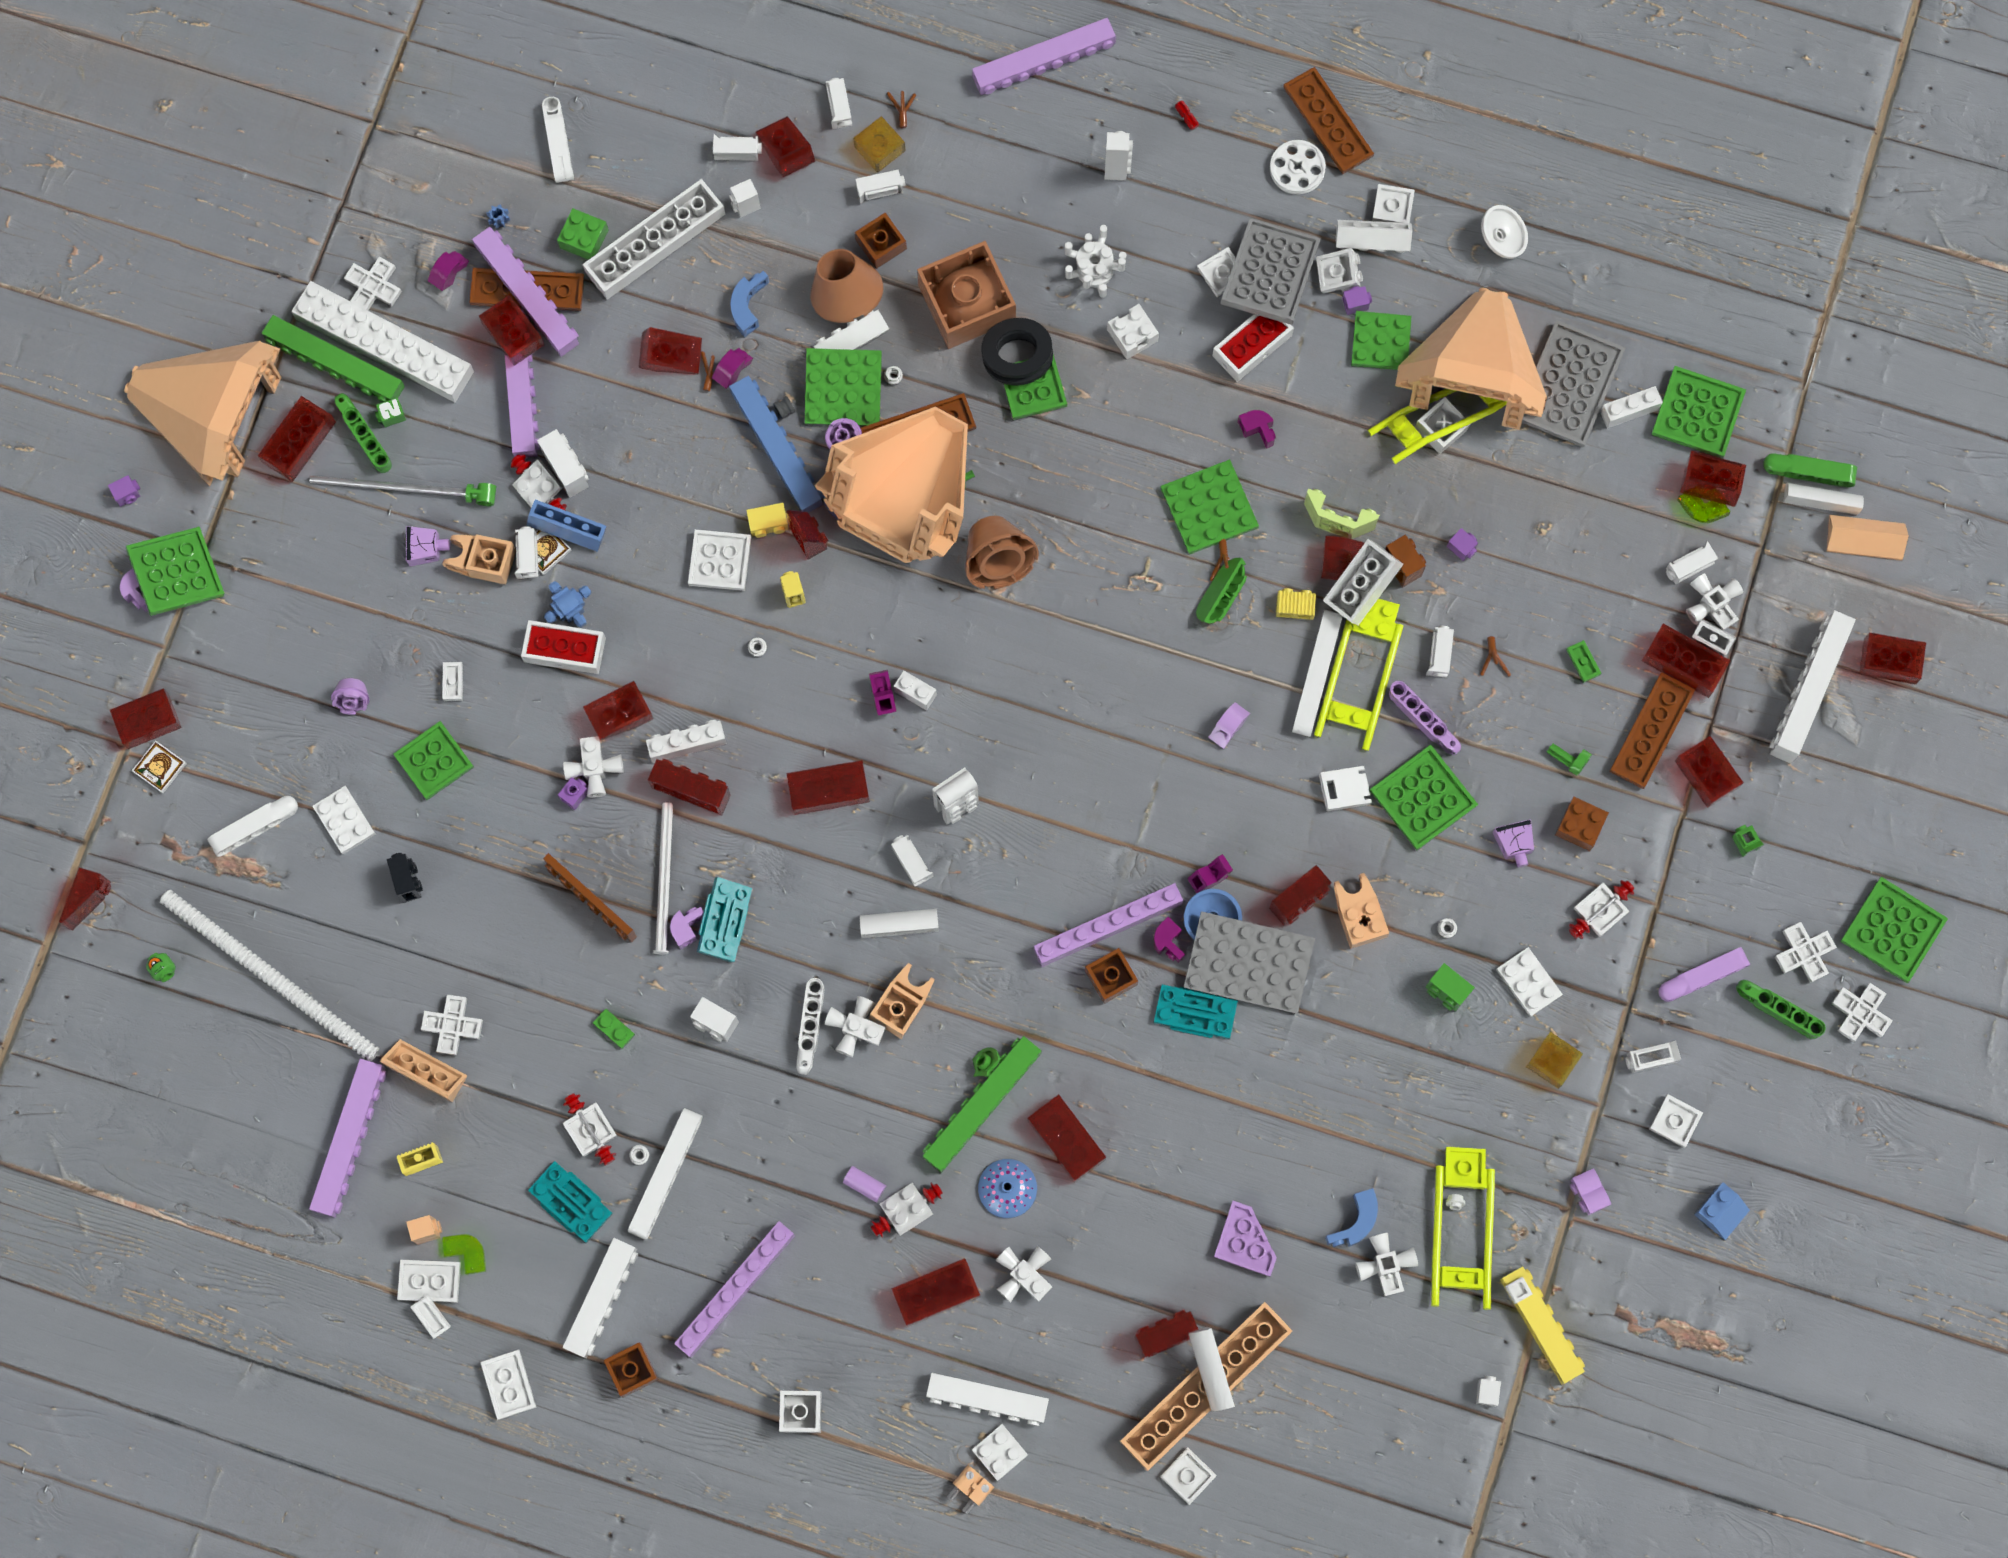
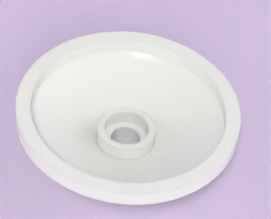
M1504 205L1493 206L1485 212L1481 222V229L1488 247L1497 255L1507 259L1516 258L1521 255L1528 244V233L1522 218L1513 209Z

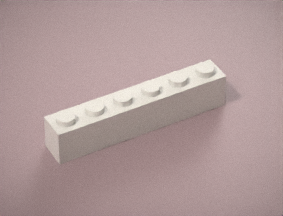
M613 1238L563 1345L564 1349L586 1359L588 1355L591 1356L596 1347L594 1344L596 1337L600 1338L604 1330L602 1324L605 1318L609 1319L613 1308H611V1305L620 1296V1285L622 1282H626L630 1273L627 1270L630 1264H634L637 1259L638 1253H636L637 1249Z
M931 1373L926 1395L927 1398H930L931 1403L941 1405L942 1401L949 1402V1406L961 1409V1406L969 1407L971 1412L989 1411L988 1415L1000 1418L1001 1414L1007 1415L1008 1420L1020 1422V1419L1028 1420L1027 1424L1039 1426L1040 1423L1044 1424L1049 1401L1048 1398Z

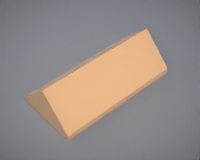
M1829 515L1826 552L1903 560L1909 537L1906 524Z
M401 1039L380 1061L386 1067L451 1102L454 1101L467 1078L466 1074Z

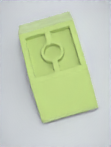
M1308 489L1304 505L1315 527L1349 540L1375 530L1380 515L1376 514L1374 510L1361 509L1357 522H1355L1349 516L1342 517L1330 509L1323 510L1326 495L1318 489Z

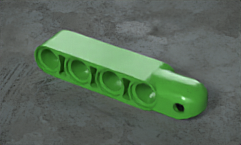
M343 393L335 396V404L341 412L345 423L376 470L380 473L388 472L392 467L391 460L350 398ZM356 415L354 420H348L350 416ZM361 430H366L364 435H358ZM370 445H376L373 450H368ZM380 460H386V462L383 465H378V462Z
M1776 453L1767 455L1763 461L1764 469L1774 475L1847 488L1854 487L1856 482L1857 466L1852 464Z
M1740 980L1738 982L1736 990L1739 995L1753 1003L1759 1010L1809 1039H1817L1824 1034L1826 1027L1822 1020L1751 981ZM1759 995L1766 996L1767 1003H1762L1759 1000ZM1782 1005L1784 1013H1779L1776 1006ZM1794 1015L1801 1017L1802 1022L1800 1024L1794 1021ZM1811 1025L1818 1027V1034L1812 1032Z

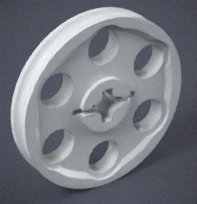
M1304 140L1288 141L1279 146L1273 153L1270 163V174L1274 183L1281 190L1290 194H1306L1313 191L1322 182L1326 168L1325 159L1322 152L1310 142ZM1289 147H1295L1297 149V153L1291 155L1287 152V149ZM1307 151H1313L1315 153V157L1309 159L1305 156V153ZM1281 159L1285 162V165L1277 167L1275 161ZM1300 164V165H1301V170H1300V169H1296V170H1295V169H1294L1295 165L1298 166V165ZM1313 167H1317L1321 170V173L1313 175L1310 170ZM1288 176L1291 181L1284 184L1280 181V178ZM1306 180L1309 185L1302 188L1298 185V182Z

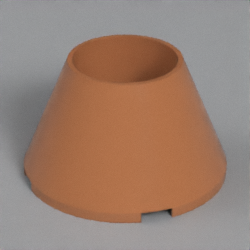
M835 249L824 254L817 264L810 293L811 303L816 313L828 321L846 323L854 321V318L863 314L866 316L875 309L883 295V282L878 271L846 249Z
M1001 516L982 518L969 531L965 566L967 578L974 586L985 589V586H993L994 589H999L1012 585L1024 578L1033 569L1032 565L1035 559L1038 560L1039 556L1038 547L1033 539Z

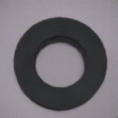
M1010 318L1003 320L991 327L982 341L981 352L984 367L992 378L1003 384L1025 385L1032 383L1049 370L1053 361L1050 334L1045 327L1031 319ZM1014 340L1027 341L1036 348L1035 354L1027 361L1021 363H1010L1003 360L999 356V350L1003 345Z

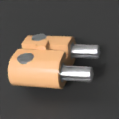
M967 1465L952 1483L955 1487L948 1494L947 1498L953 1501L957 1494L962 1491L970 1498L969 1502L962 1509L963 1512L968 1514L975 1504L980 1506L994 1486Z

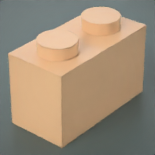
M430 1215L406 1222L411 1241L417 1245L441 1238L442 1227L440 1221H437Z

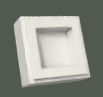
M1523 1277L1505 1286L1514 1304L1532 1295Z

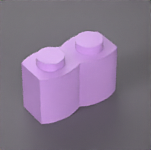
M1594 1168L1571 1179L1570 1188L1574 1195L1578 1194L1581 1200L1578 1203L1583 1213L1586 1212L1589 1216L1611 1205L1610 1199Z

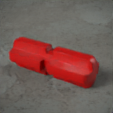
M1181 100L1175 104L1176 110L1184 118L1189 129L1194 130L1197 128L1199 122L1190 113L1185 102Z

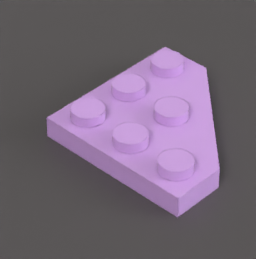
M1232 1201L1214 1258L1270 1277L1277 1257L1252 1207Z

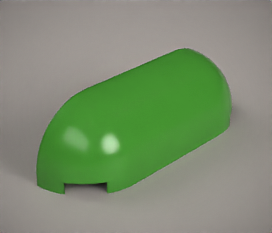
M1242 558L1229 560L1228 569L1225 568V565L1220 568L1198 604L1196 616L1200 621L1211 624L1221 621L1225 617L1247 578L1244 567L1246 563Z

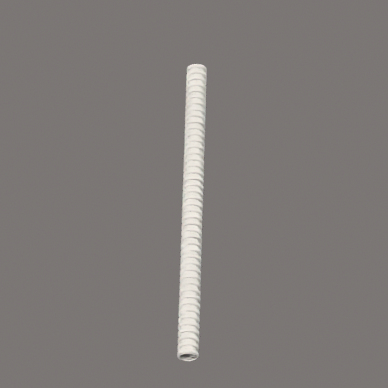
M168 890L162 895L160 903L162 905L165 904V907L169 908L171 912L174 911V914L179 915V918L183 919L184 922H188L189 926L193 925V929H197V932L202 933L204 937L207 936L208 940H211L213 944L216 943V946L221 947L222 951L225 950V953L230 954L231 958L235 957V961H239V964L244 965L246 969L249 968L250 972H253L255 976L258 975V978L263 979V982L267 983L268 986H272L273 990L277 989V993H282L281 996L286 997L288 1001L291 1000V1003L296 1004L297 1008L300 1007V1010L305 1011L306 1015H310L312 1019L315 1018V1022H319L321 1026L324 1025L326 1030L329 1029V1032L333 1033L335 1037L338 1036V1039L343 1040L344 1044L348 1043L347 1046L352 1047L353 1051L357 1050V1054H362V1057L367 1058V1061L375 1059L379 1053V1047H375L373 1043L370 1044L368 1039L365 1040L364 1036H360L359 1032L356 1033V1030L351 1029V1026L346 1025V1022H341V1018H337L335 1014L332 1015L331 1011H327L326 1007L323 1008V1005L321 1003L318 1004L317 1000H313L312 996L308 997V993H304L302 989L299 990V986H294L295 983L290 982L288 978L285 979V976L281 975L279 971L276 972V969L271 968L270 964L266 965V961H262L260 957L257 958L255 953L252 954L251 950H248L246 946L243 947V944L238 943L237 939L234 940V937L229 936L228 932L224 933V929H220V926L215 925L213 921L210 922L209 918H206L204 914L201 915L200 911H197L195 907L192 908V905L187 904V901L183 900L182 897H178V894H173L172 890Z

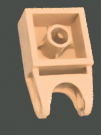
M477 534L476 536H451V543L462 548L463 551L456 558L444 559L442 563L444 567L471 578L506 585L516 554V549L511 541Z
M1364 873L1359 875L1360 891L1355 894L1347 893L1339 881L1334 882L1338 914L1350 949L1387 938L1389 935L1377 896ZM1366 920L1368 923L1364 926L1363 924L1360 925V921Z
M910 963L889 984L869 1016L870 1020L886 1027L887 1031L900 1039L903 1038L921 1010L935 980L931 977L929 981L920 987L910 984L908 980V974L912 967ZM896 1007L899 1008L900 1014H894L892 1008L894 1010Z

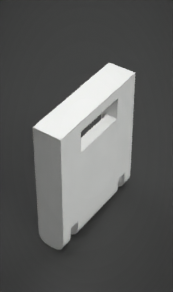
M1364 766L1321 772L1319 774L1326 811L1372 804L1371 799L1365 800V797L1371 796L1366 773L1359 774V772L1365 771ZM1332 781L1334 783L1336 799H1330L1327 784L1332 783Z

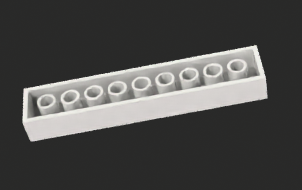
M312 281L309 282L291 311L299 322L456 403L474 373L471 364Z

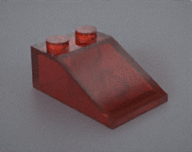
M788 116L756 131V135L782 177L816 162L810 143Z
M649 327L642 332L639 368L655 372L698 375L702 338Z
M786 511L789 529L808 560L827 550L828 539L824 532H819L817 528L819 524L814 516L811 517L808 512Z
M1325 536L1321 578L1338 580L1362 548L1364 542L1345 537Z
M635 681L583 706L600 741L635 729L653 720L652 713Z
M79 867L59 923L73 931L110 893L111 881L100 873Z

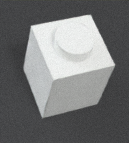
M1484 1376V1379H1479L1476 1404L1498 1406L1501 1381H1496V1377Z

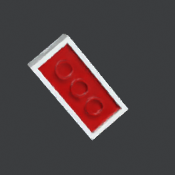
M1253 314L1213 348L1212 356L1238 382L1292 337L1294 327L1287 323Z
M528 620L521 657L524 663L599 674L606 637L601 631Z

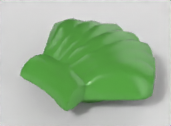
M987 1047L977 1053L973 1058L975 1068L973 1077H988L990 1075V1071L999 1064L1001 1058L996 1049Z

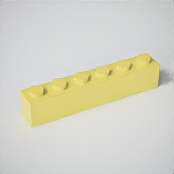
M1521 1267L1503 1277L1500 1281L1504 1288L1521 1277L1526 1281L1532 1295L1514 1305L1561 1385L1584 1373L1583 1368L1585 1365L1579 1356L1576 1357L1572 1351L1574 1350L1572 1342L1569 1339L1566 1340L1562 1334L1564 1332L1562 1325L1558 1321L1555 1322L1552 1317L1554 1314L1549 1304L1545 1305L1542 1300L1543 1293L1538 1286L1535 1287L1532 1283L1533 1277L1530 1271Z

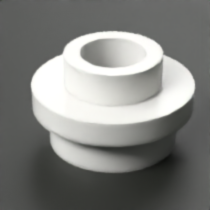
M896 366L888 367L884 372L885 381L891 385L898 384L903 378L901 369ZM891 374H896L897 377H896V378H891L890 375H891Z
M753 638L748 643V651L753 656H762L767 650L766 642L761 638ZM760 645L761 649L755 650L754 647Z
M1443 919L1438 924V932L1444 938H1451L1457 932V925L1452 919ZM1444 926H1449L1451 930L1446 932Z
M636 1145L630 1150V1160L636 1165H642L648 1161L649 1151L642 1145ZM638 1152L643 1153V1157L640 1159L636 1158Z
M1452 1194L1448 1196L1446 1206L1450 1207L1451 1210H1460L1465 1206V1200H1463L1462 1195Z

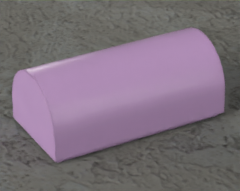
M854 1166L850 1168L843 1180V1184L876 1203L887 1187Z

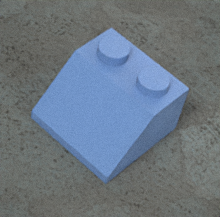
M1722 1182L1714 1189L1694 1215L1722 1239L1726 1240L1750 1209L1737 1193Z

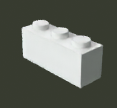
M1656 386L1604 404L1600 414L1608 429L1658 411L1663 402Z

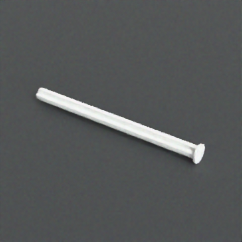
M670 802L662 804L656 948L653 950L654 954L659 955L669 954L666 947L673 804Z

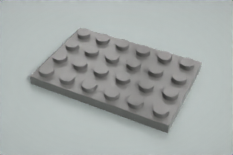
M1250 218L1220 304L1292 325L1321 238Z
M1556 320L1536 366L1547 396L1542 417L1524 414L1522 423L1584 448L1626 348Z
M1201 911L1184 988L1298 1014L1315 938Z

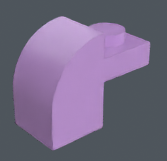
M132 568L123 576L120 582L121 595L128 603L132 601L138 610L142 607L147 612L148 608L141 595L142 592Z
M1235 702L1223 714L1208 738L1224 749L1234 734L1242 727L1250 713Z
M701 907L690 909L686 912V916H683L679 910L671 920L670 930L680 950L697 940L690 926L702 920L703 910Z

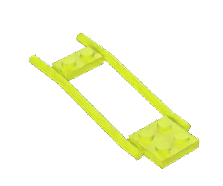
M1445 388L1432 394L1429 404L1456 392V390ZM1479 396L1488 408L1423 438L1405 417V415L1420 409L1412 406H1406L1370 428L1368 432L1373 436L1387 426L1406 448L1391 458L1393 463L1397 464L1426 444L1495 413L1506 406L1507 401Z
M1378 598L1359 626L1346 619L1314 736L1321 737L1327 719L1366 730L1362 749L1369 751L1404 627L1402 624L1395 623L1400 604ZM1351 631L1391 642L1372 712L1331 701Z
M1446 1147L1445 1166H1436L1431 1306L1433 1307L1439 1306L1440 1287L1483 1289V1309L1491 1310L1495 1169H1485L1486 1149ZM1443 1186L1487 1189L1484 1270L1479 1268L1440 1267Z

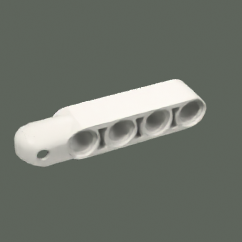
M548 97L543 100L542 108L555 182L574 180L561 104L558 98Z
M291 796L281 797L214 833L207 840L213 848L217 857L223 856L293 816L298 809L297 801Z
M818 978L810 979L805 990L796 1062L797 1072L807 1075L812 1069L814 1053L818 1043L825 992L823 982ZM813 984L821 986L820 990L816 993L810 991ZM811 1003L818 1005V1009L814 1012L808 1010V1005ZM808 1022H813L816 1026L814 1030L808 1031L805 1029V1025ZM804 1042H812V1048L804 1050L802 1048Z

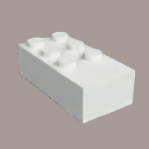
M1367 539L1323 601L1351 623L1359 626L1403 566V563L1378 544Z

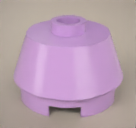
M841 418L829 425L825 434V441L828 448L831 449V445L861 435L862 432L855 421Z
M354 678L340 680L331 695L333 707L336 706L340 708L341 713L355 715L356 711L359 710L365 711L370 701L365 684Z

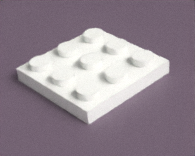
M695 529L688 585L745 591L751 535Z

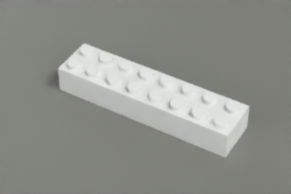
M700 179L582 264L584 271L608 300L726 215L724 206L705 182Z
M1834 610L1831 615L1827 614L1825 620L1822 621L1819 627L1820 633L1818 637H1815L1811 646L1813 649L1805 660L1807 665L1800 672L1797 679L1800 682L1791 693L1790 697L1792 699L1783 712L1785 716L1783 720H1780L1776 729L1778 733L1773 737L1769 748H1772L1770 755L1791 764L1800 754L1856 619Z

